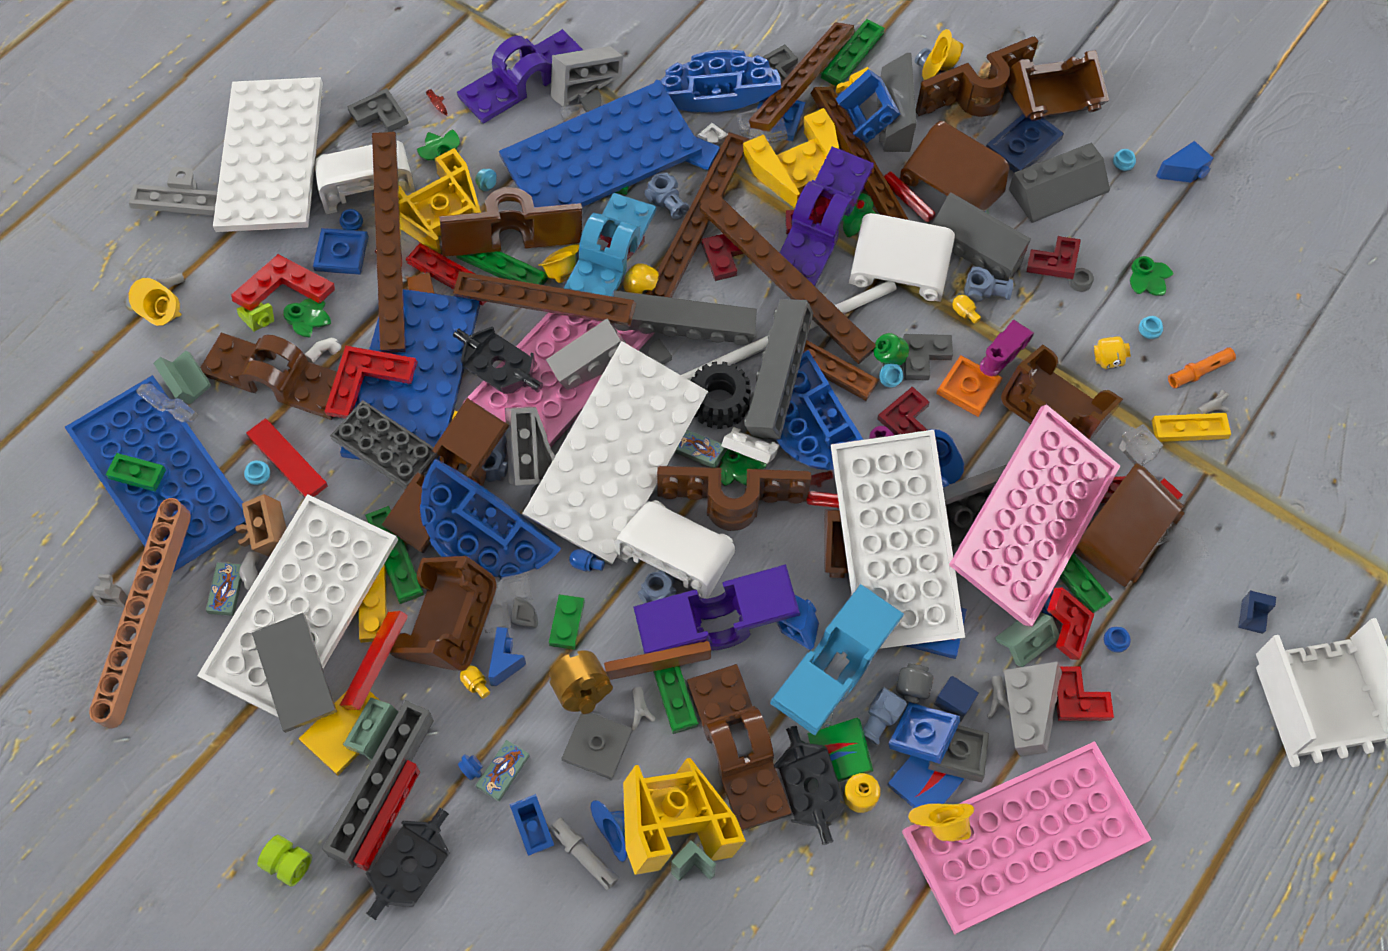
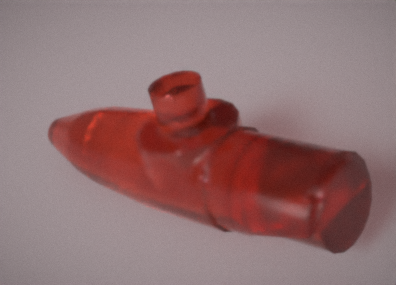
M432 89L427 90L426 95L430 98L431 103L439 112L447 116V109L442 102L444 97L437 96Z
M832 471L811 475L810 485H817L820 488L823 481L833 479Z

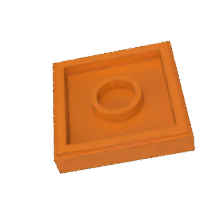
M960 355L936 394L979 417L1003 378L999 375L993 377L985 375L980 370V365Z

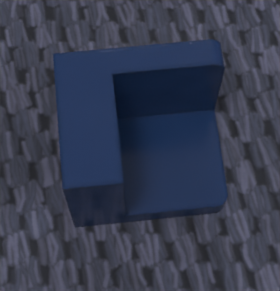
M1250 590L1242 599L1238 628L1263 634L1266 631L1268 614L1276 605V597Z
M951 676L939 693L934 705L947 713L958 715L960 722H962L979 692Z

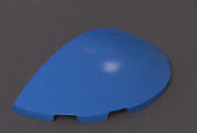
M714 50L693 55L690 62L683 65L677 62L666 69V76L660 80L677 109L690 112H722L746 107L771 96L781 89L779 73L777 69L773 70L769 66L768 60L759 55L753 58L746 56L745 52L741 50Z
M807 350L802 355L780 440H776L781 448L794 460L812 468L834 470L831 445L864 439L841 405L811 353Z
M437 459L429 467L422 485L420 513L422 524L427 530L430 542L442 557L468 556L494 577H499L503 580L520 577L521 573L534 568H541L561 550V547L537 526L475 481Z

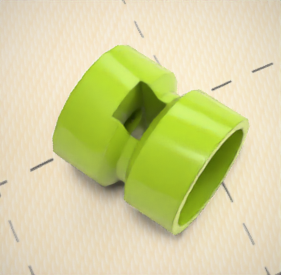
M277 834L263 848L257 865L271 875L277 873V879L293 887L303 878L313 857L312 854L301 847L293 848L291 841Z

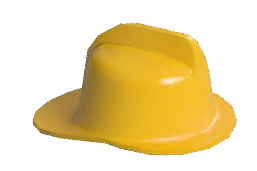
M945 29L940 33L932 51L927 57L922 69L924 80L934 77L939 70H949L957 64L964 45L952 38L950 30Z
M570 245L555 251L538 266H542L547 276L551 279H556L558 283L567 281L576 265V253L579 251V245Z
M141 278L131 286L128 293L131 308L150 323L162 326L182 315L179 312L180 302L177 296L156 280Z
M966 803L926 804L911 810L908 818L910 822L916 825L929 826L933 834L941 841L966 840L971 836L969 817L974 813V807Z

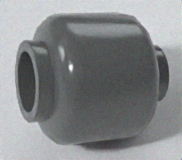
M908 663L907 667L900 669L896 691L904 696L903 700L919 704L920 699L926 700L930 697L934 677L928 672V667Z

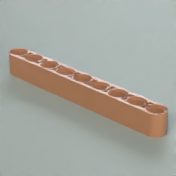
M174 498L164 500L158 508L90 706V718L109 729L118 727L125 717L190 523V511ZM178 510L177 514L172 516V514ZM168 534H170V536L168 537V539H166L165 541H163L164 538H165ZM159 559H161L160 563L158 565H155V563ZM153 583L152 587L147 590V587ZM145 607L143 613L138 615L139 611ZM136 632L135 638L130 640L131 635ZM128 657L127 662L121 666L122 661ZM119 683L117 690L112 692L114 686ZM110 709L109 715L104 718L105 712Z

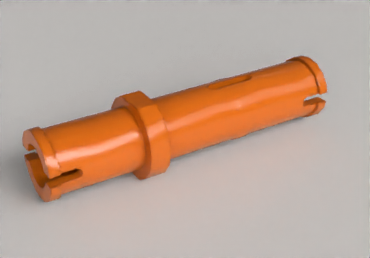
M1227 347L1197 363L1185 365L1184 369L1170 374L1168 382L1173 388H1179L1190 381L1196 382L1201 376L1230 362H1234L1236 354L1232 348Z

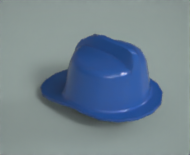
M930 429L935 432L941 476L949 484H953L961 478L964 472L963 458L953 439L947 433L938 429Z
M594 800L590 806L593 819L610 844L614 855L619 861L623 862L627 858L624 811L610 812L604 804Z

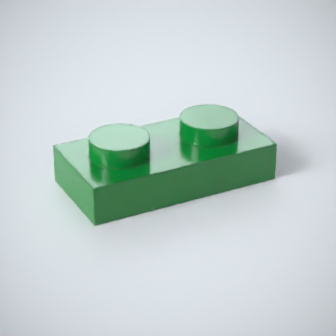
M116 453L106 476L110 480L156 492L166 469L160 464Z
M558 595L549 646L575 650L585 603L584 598Z

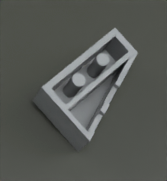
M610 46L552 55L551 98L562 107L570 105L569 102L577 97L583 98L590 90L596 87L600 89L622 77L623 55Z
M606 319L547 358L546 361L558 381L569 390L602 375L621 341L626 342L610 321Z
M536 407L505 408V421L510 425L506 430L509 483L515 486L540 484L555 455L547 440Z
M1053 662L1004 670L1015 749L1020 756L1047 753L1053 724V713L1058 697L1059 680L1062 675L1059 663Z

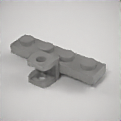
M173 167L168 176V187L133 184L129 205L131 209L214 216L217 191L197 190V184L193 179L194 175L191 168ZM179 174H185L184 178H177Z

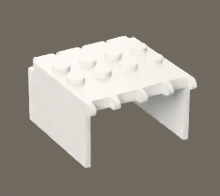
M1376 618L1370 619L1350 639L1331 642L1330 646L1328 643L1307 646L1305 650L1304 648L1285 650L1280 636L1274 635L1256 653L1259 662L1256 670L1292 767L1300 765L1298 756L1311 754L1313 761L1320 763L1323 761L1321 752L1337 750L1339 757L1342 759L1348 757V747L1362 745L1364 752L1370 754L1374 752L1372 743L1385 741L1388 748V646Z

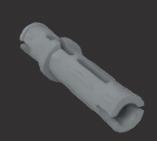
M562 817L552 824L553 826L549 828V831L565 846V851L568 854L572 853L603 885L606 891L619 880L620 877L583 841L584 837L581 834H577Z

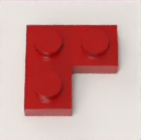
M1063 587L1054 588L1047 611L1063 623L1056 648L1071 660H1080L1094 613Z
M1060 666L1062 675L1059 680L1056 702L1058 721H1111L1114 718L1111 692H1084L1081 666Z

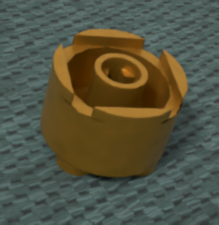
M581 650L577 651L579 654L570 658L568 654L558 660L550 670L549 676L551 680L549 682L565 710L570 712L581 711L582 714H588L595 709L596 704L613 690V686L596 655L591 651Z

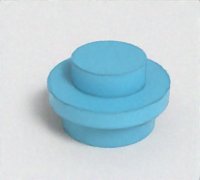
M1121 149L1113 157V164L1120 170H1131L1135 166V154L1129 149Z
M481 169L477 173L475 181L479 189L489 191L495 186L497 181L495 171L492 169Z
M1148 316L1141 320L1139 332L1148 339H1156L1163 332L1162 321L1156 316Z
M886 364L880 371V381L886 387H896L903 380V371L897 364Z
M255 460L246 466L244 476L250 484L260 485L269 479L270 469L266 463Z

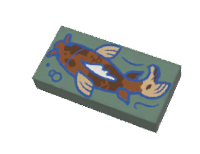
M686 430L674 453L711 468H716L726 453L727 448L721 446L722 443Z
M217 562L206 607L208 614L234 616L242 582L239 575V569L242 564Z
M506 740L477 782L476 788L500 802L530 757L529 753Z

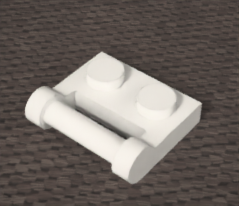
M733 427L731 433L724 437L721 445L766 464L776 457L780 447L775 442L771 444L742 433L741 429Z

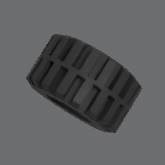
M716 361L712 362L711 366L703 365L702 371L698 369L695 372V377H692L690 380L707 390V394L714 390H724L732 395L727 400L718 401L706 394L694 417H698V421L701 424L706 422L707 427L710 428L716 425L717 429H723V425H727V428L733 426V422L738 424L741 422V418L747 414V409H749L751 385H749V378L745 377V372L742 369L738 371L736 365L728 366V362L722 361V364H717Z

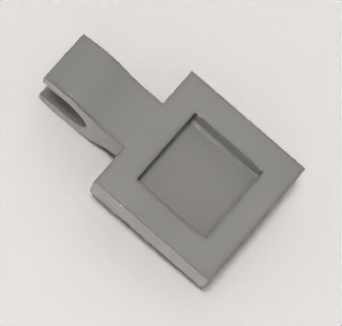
M99 574L100 586H95L94 598L100 605L125 607L128 596L122 588L113 584L111 575Z

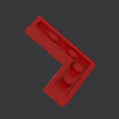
M277 254L233 292L231 297L234 303L252 311L281 284H284L320 304L335 290L333 282Z
M345 346L324 412L327 416L346 419L354 410L364 376L411 384L418 363L416 358Z

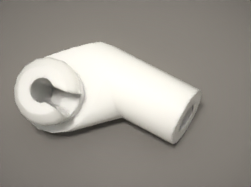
M335 338L324 339L316 342L305 353V356L309 362L314 363L326 350L332 355L336 354L341 349V345L336 342L337 339Z

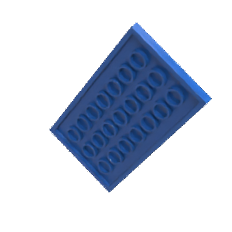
M659 80L499 151V155L518 189L524 190L532 196L534 208L581 203L582 207L626 186H631L702 154V147Z
M403 289L406 352L390 354L416 358L418 363L412 383L407 384L364 376L354 409L364 400L434 447L452 421L465 369L461 364L464 343L454 338L453 334L455 331L457 332L456 329L458 328L468 335L474 333L480 301ZM378 317L369 350L381 352ZM341 447L340 454L342 457L361 460Z
M153 375L65 426V429L144 546H146L158 508L164 500L168 498L177 499L190 511V523L173 572L235 534L236 526L246 525L242 507L243 501ZM116 453L163 465L166 472L156 492L108 479L106 473ZM178 510L175 511V512L172 514V516L176 515L177 512H178ZM168 534V535L164 538L163 541H165L166 539H168V537L170 536V534Z

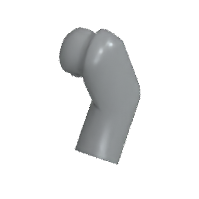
M255 552L247 553L239 569V575L247 590H250L259 575L256 569L259 556Z

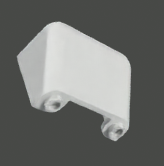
M397 141L398 181L400 187L408 196L415 192L404 145ZM372 145L323 154L316 158L315 173L317 186L326 214L337 212V204L340 201L342 204L346 203V195L374 189Z
M866 214L861 222L849 284L856 285L857 287H866L873 283L874 278L920 287L919 293L925 300L941 302L955 233L946 227L879 214Z
M656 500L652 502L647 501L615 540V551L618 553L616 558L626 563L630 557H633V561L636 563L642 560L682 580L685 588L688 589L691 586L698 591L701 598H709L735 553V546L729 536L722 533L717 534L665 508L662 503Z

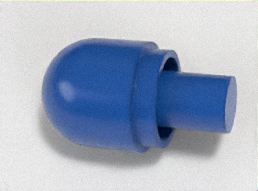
M584 549L574 550L569 557L572 567L585 572L592 571V569L602 571L605 566V561L596 559L595 554Z

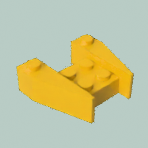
M824 108L804 116V134L808 141L778 155L775 154L764 134L743 143L744 160L753 175L794 209L806 184L816 179L831 147L839 149L835 125Z
M455 148L435 158L437 174L440 179L408 196L399 185L401 230L440 254L441 249L438 237L441 236L439 217L481 213L468 166Z
M686 758L676 774L644 778L639 765H635L623 782L625 849L635 875L661 870L673 854L667 837L697 832L706 855L713 861L732 858L746 842L736 816L691 758Z

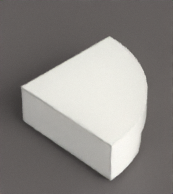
M711 123L697 137L714 145H719L724 142L728 134Z

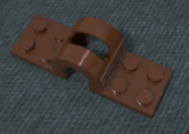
M1032 36L988 54L986 58L991 63L988 77L984 79L977 75L969 63H965L922 81L916 105L917 115L921 116L926 113H932L938 108L953 104L955 101L965 113L986 117L994 114L1000 108L1011 70L1010 67L1019 60L1029 59L1030 62H1033L1039 42L1038 39ZM977 97L990 98V101L980 105L976 104L974 99Z
M505 187L493 191L485 200V212L439 217L442 254L445 257L501 251L499 235L507 229H514L521 233L525 249L580 243L582 236L581 203L534 208L532 196L524 190L513 187ZM506 201L518 202L521 205L522 212L516 210L499 212L498 205Z
M221 332L200 367L207 378L255 394L258 389L254 381H258L272 389L278 402L329 420L333 419V416H327L324 411L337 371L308 362L305 354L296 345L281 337L264 335L254 344ZM276 354L289 361L287 366L290 369L288 371L285 369L281 372L277 368L264 363L265 358L275 360Z
M467 398L432 451L440 456L439 461L455 470H458L460 463L467 464L466 467L469 468L466 473L469 475L468 478L483 487L486 480V471L482 469V466L510 425ZM417 472L382 523V526L421 553H425L431 544L427 530L422 524L420 513L422 485L425 476Z
M657 467V497L665 499L683 497L690 500L707 498V516L717 527L727 531H738L749 526L757 518L759 500L767 503L788 501L793 504L807 502L811 484V472L747 469V488H745L744 495L739 498H729L724 495L721 489L722 468Z
M734 664L687 679V684L706 739L714 745L718 759V773L731 810L736 816L741 830L745 831L790 816L792 812L774 767L773 747L765 721L759 709L752 706L738 665ZM743 722L747 729L754 752L748 754L749 757L745 759L743 756L738 758L737 748L729 726Z

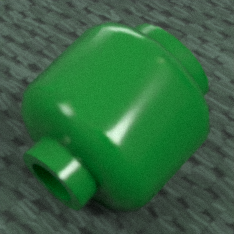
M885 333L875 342L874 356L885 365L897 364L900 366L909 355L907 342L893 333Z

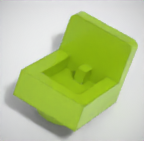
M261 302L252 311L242 306L237 308L238 316L253 332L274 322L273 308L270 303L264 305Z

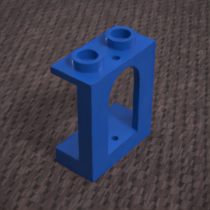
M870 69L865 71L836 98L838 104L848 111L857 129L853 134L865 143L875 138L877 134L900 115L882 78ZM876 92L883 107L867 120L860 105Z

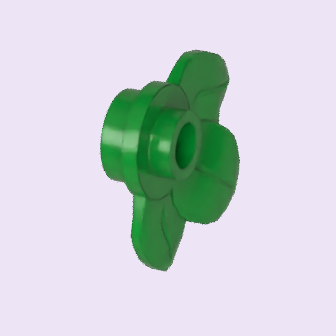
M453 129L448 131L444 137L428 132L425 138L426 146L417 148V152L425 160H435L436 157L453 148L457 149L460 145L459 136Z
M861 193L851 214L843 216V230L848 238L860 231L864 215L870 213L877 214L872 209L873 201L867 194ZM864 201L863 208L859 209L857 206L858 202Z
M1141 256L1132 263L1131 270L1133 274L1130 277V285L1137 294H1142L1147 290L1152 295L1163 296L1166 293L1164 279L1171 277L1174 273L1166 264L1154 262L1147 256Z
M308 298L301 303L288 304L283 311V316L287 323L292 325L293 330L303 337L310 338L314 327H323L331 324L329 315L323 310L326 304L324 301L319 304Z
M727 448L726 453L721 459V483L727 486L736 480L747 486V469H764L767 465L764 462ZM729 455H736L738 457L736 459H732L729 457Z

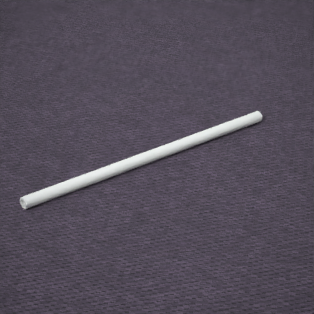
M887 281L835 306L845 314L895 291L896 284L895 282ZM813 320L811 321L810 329L818 326ZM768 336L706 364L711 366L712 362L717 361V364H722V361L728 362V366L740 362L764 351L767 348ZM702 366L688 371L681 376L691 380L692 377H695V372L698 369L702 371Z

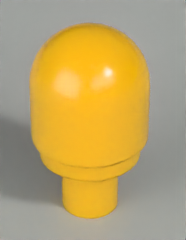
M958 295L954 298L952 302L953 309L964 319L969 318L974 324L981 319V316L975 311L977 309L975 303L968 296Z
M470 665L466 670L461 671L460 680L468 691L472 693L477 692L482 699L489 696L490 691L485 686L487 683L485 676L477 667Z

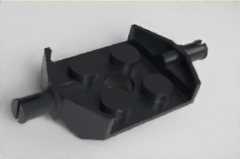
M489 327L472 335H468L460 328L456 329L457 332H454L453 337L464 343L461 356V364L464 368L503 394L514 393L527 385L536 392L542 389L543 383L532 377L535 361L534 353L528 355L497 335L494 327ZM496 361L505 362V365L501 368L492 366Z
M791 726L786 729L791 743L790 747L774 764V767L779 769L794 816L791 822L816 827L822 845H827L834 842L829 826L841 814L846 804L827 747L801 741L798 727ZM816 778L819 783L816 792L810 793L808 783L811 779Z
M439 808L428 823L417 821L401 822V829L372 870L366 872L368 880L377 895L375 902L366 912L369 917L377 920L384 907H389V905L414 907L450 854L440 835V826L449 815L448 812ZM413 858L417 861L416 869L409 873L402 870L403 862Z

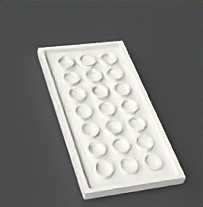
M321 77L232 82L213 221L215 232L308 228L323 87Z
M621 341L522 515L612 565L618 555L615 551V540L641 507L647 503L657 484V467L668 465L708 391Z
M934 430L832 444L831 451L851 593L853 594L861 584L904 613L903 618L880 649L965 638L955 569L949 566L953 559Z
M307 494L197 676L278 717L252 632L304 613L322 668H324L397 543L398 538Z

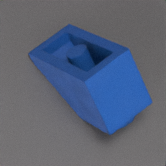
M1193 141L1164 160L1156 176L1159 179L1191 183L1197 178H1204L1211 170L1210 165L1214 158L1197 142Z
M795 595L800 616L776 623L781 633L811 650L814 648L819 627V621L815 615L816 608L810 600H804Z

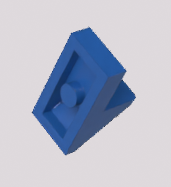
M497 627L488 675L491 686L499 685L526 665L524 655L511 654L513 638L509 637L507 628Z
M536 794L509 804L528 856L554 846Z

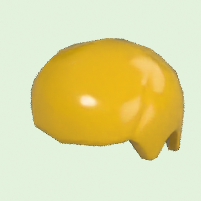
M637 263L627 271L623 281V288L625 292L642 294L644 290H653L657 284L659 273L647 264Z

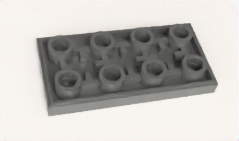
M364 400L358 404L330 435L331 439L404 489L407 488L417 472L424 475L433 461L440 457L432 451L434 447Z
M304 613L252 632L279 721L285 733L337 712Z

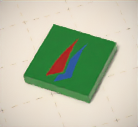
M859 718L820 729L816 735L807 733L810 744L827 747L838 782L850 779L853 775L859 773L873 772Z

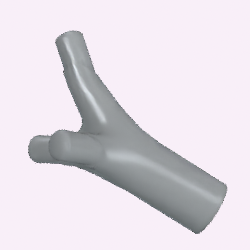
M182 273L163 279H153L168 289L185 282Z
M1221 390L1216 398L1197 408L1198 414H1207L1214 410L1228 412L1229 408L1223 406L1222 402L1229 396V393Z
M1001 676L992 677L993 702L987 714L988 718L993 717L1000 705L1010 712Z
M642 687L632 689L635 705L634 720L631 726L633 731L636 730L642 716H646L652 722L656 719L646 706Z

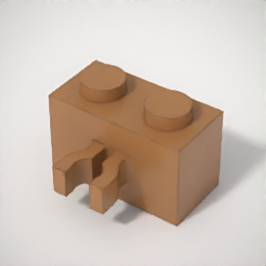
M262 494L242 503L246 525L241 524L236 526L235 529L236 532L241 534L248 531L243 539L238 540L239 545L246 547L251 544L253 551L270 557L287 528L281 502Z

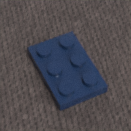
M1022 114L987 143L986 147L1005 158L1009 169L1015 173L1035 163L1062 140L1064 133L1044 118L1031 121V118H1026Z

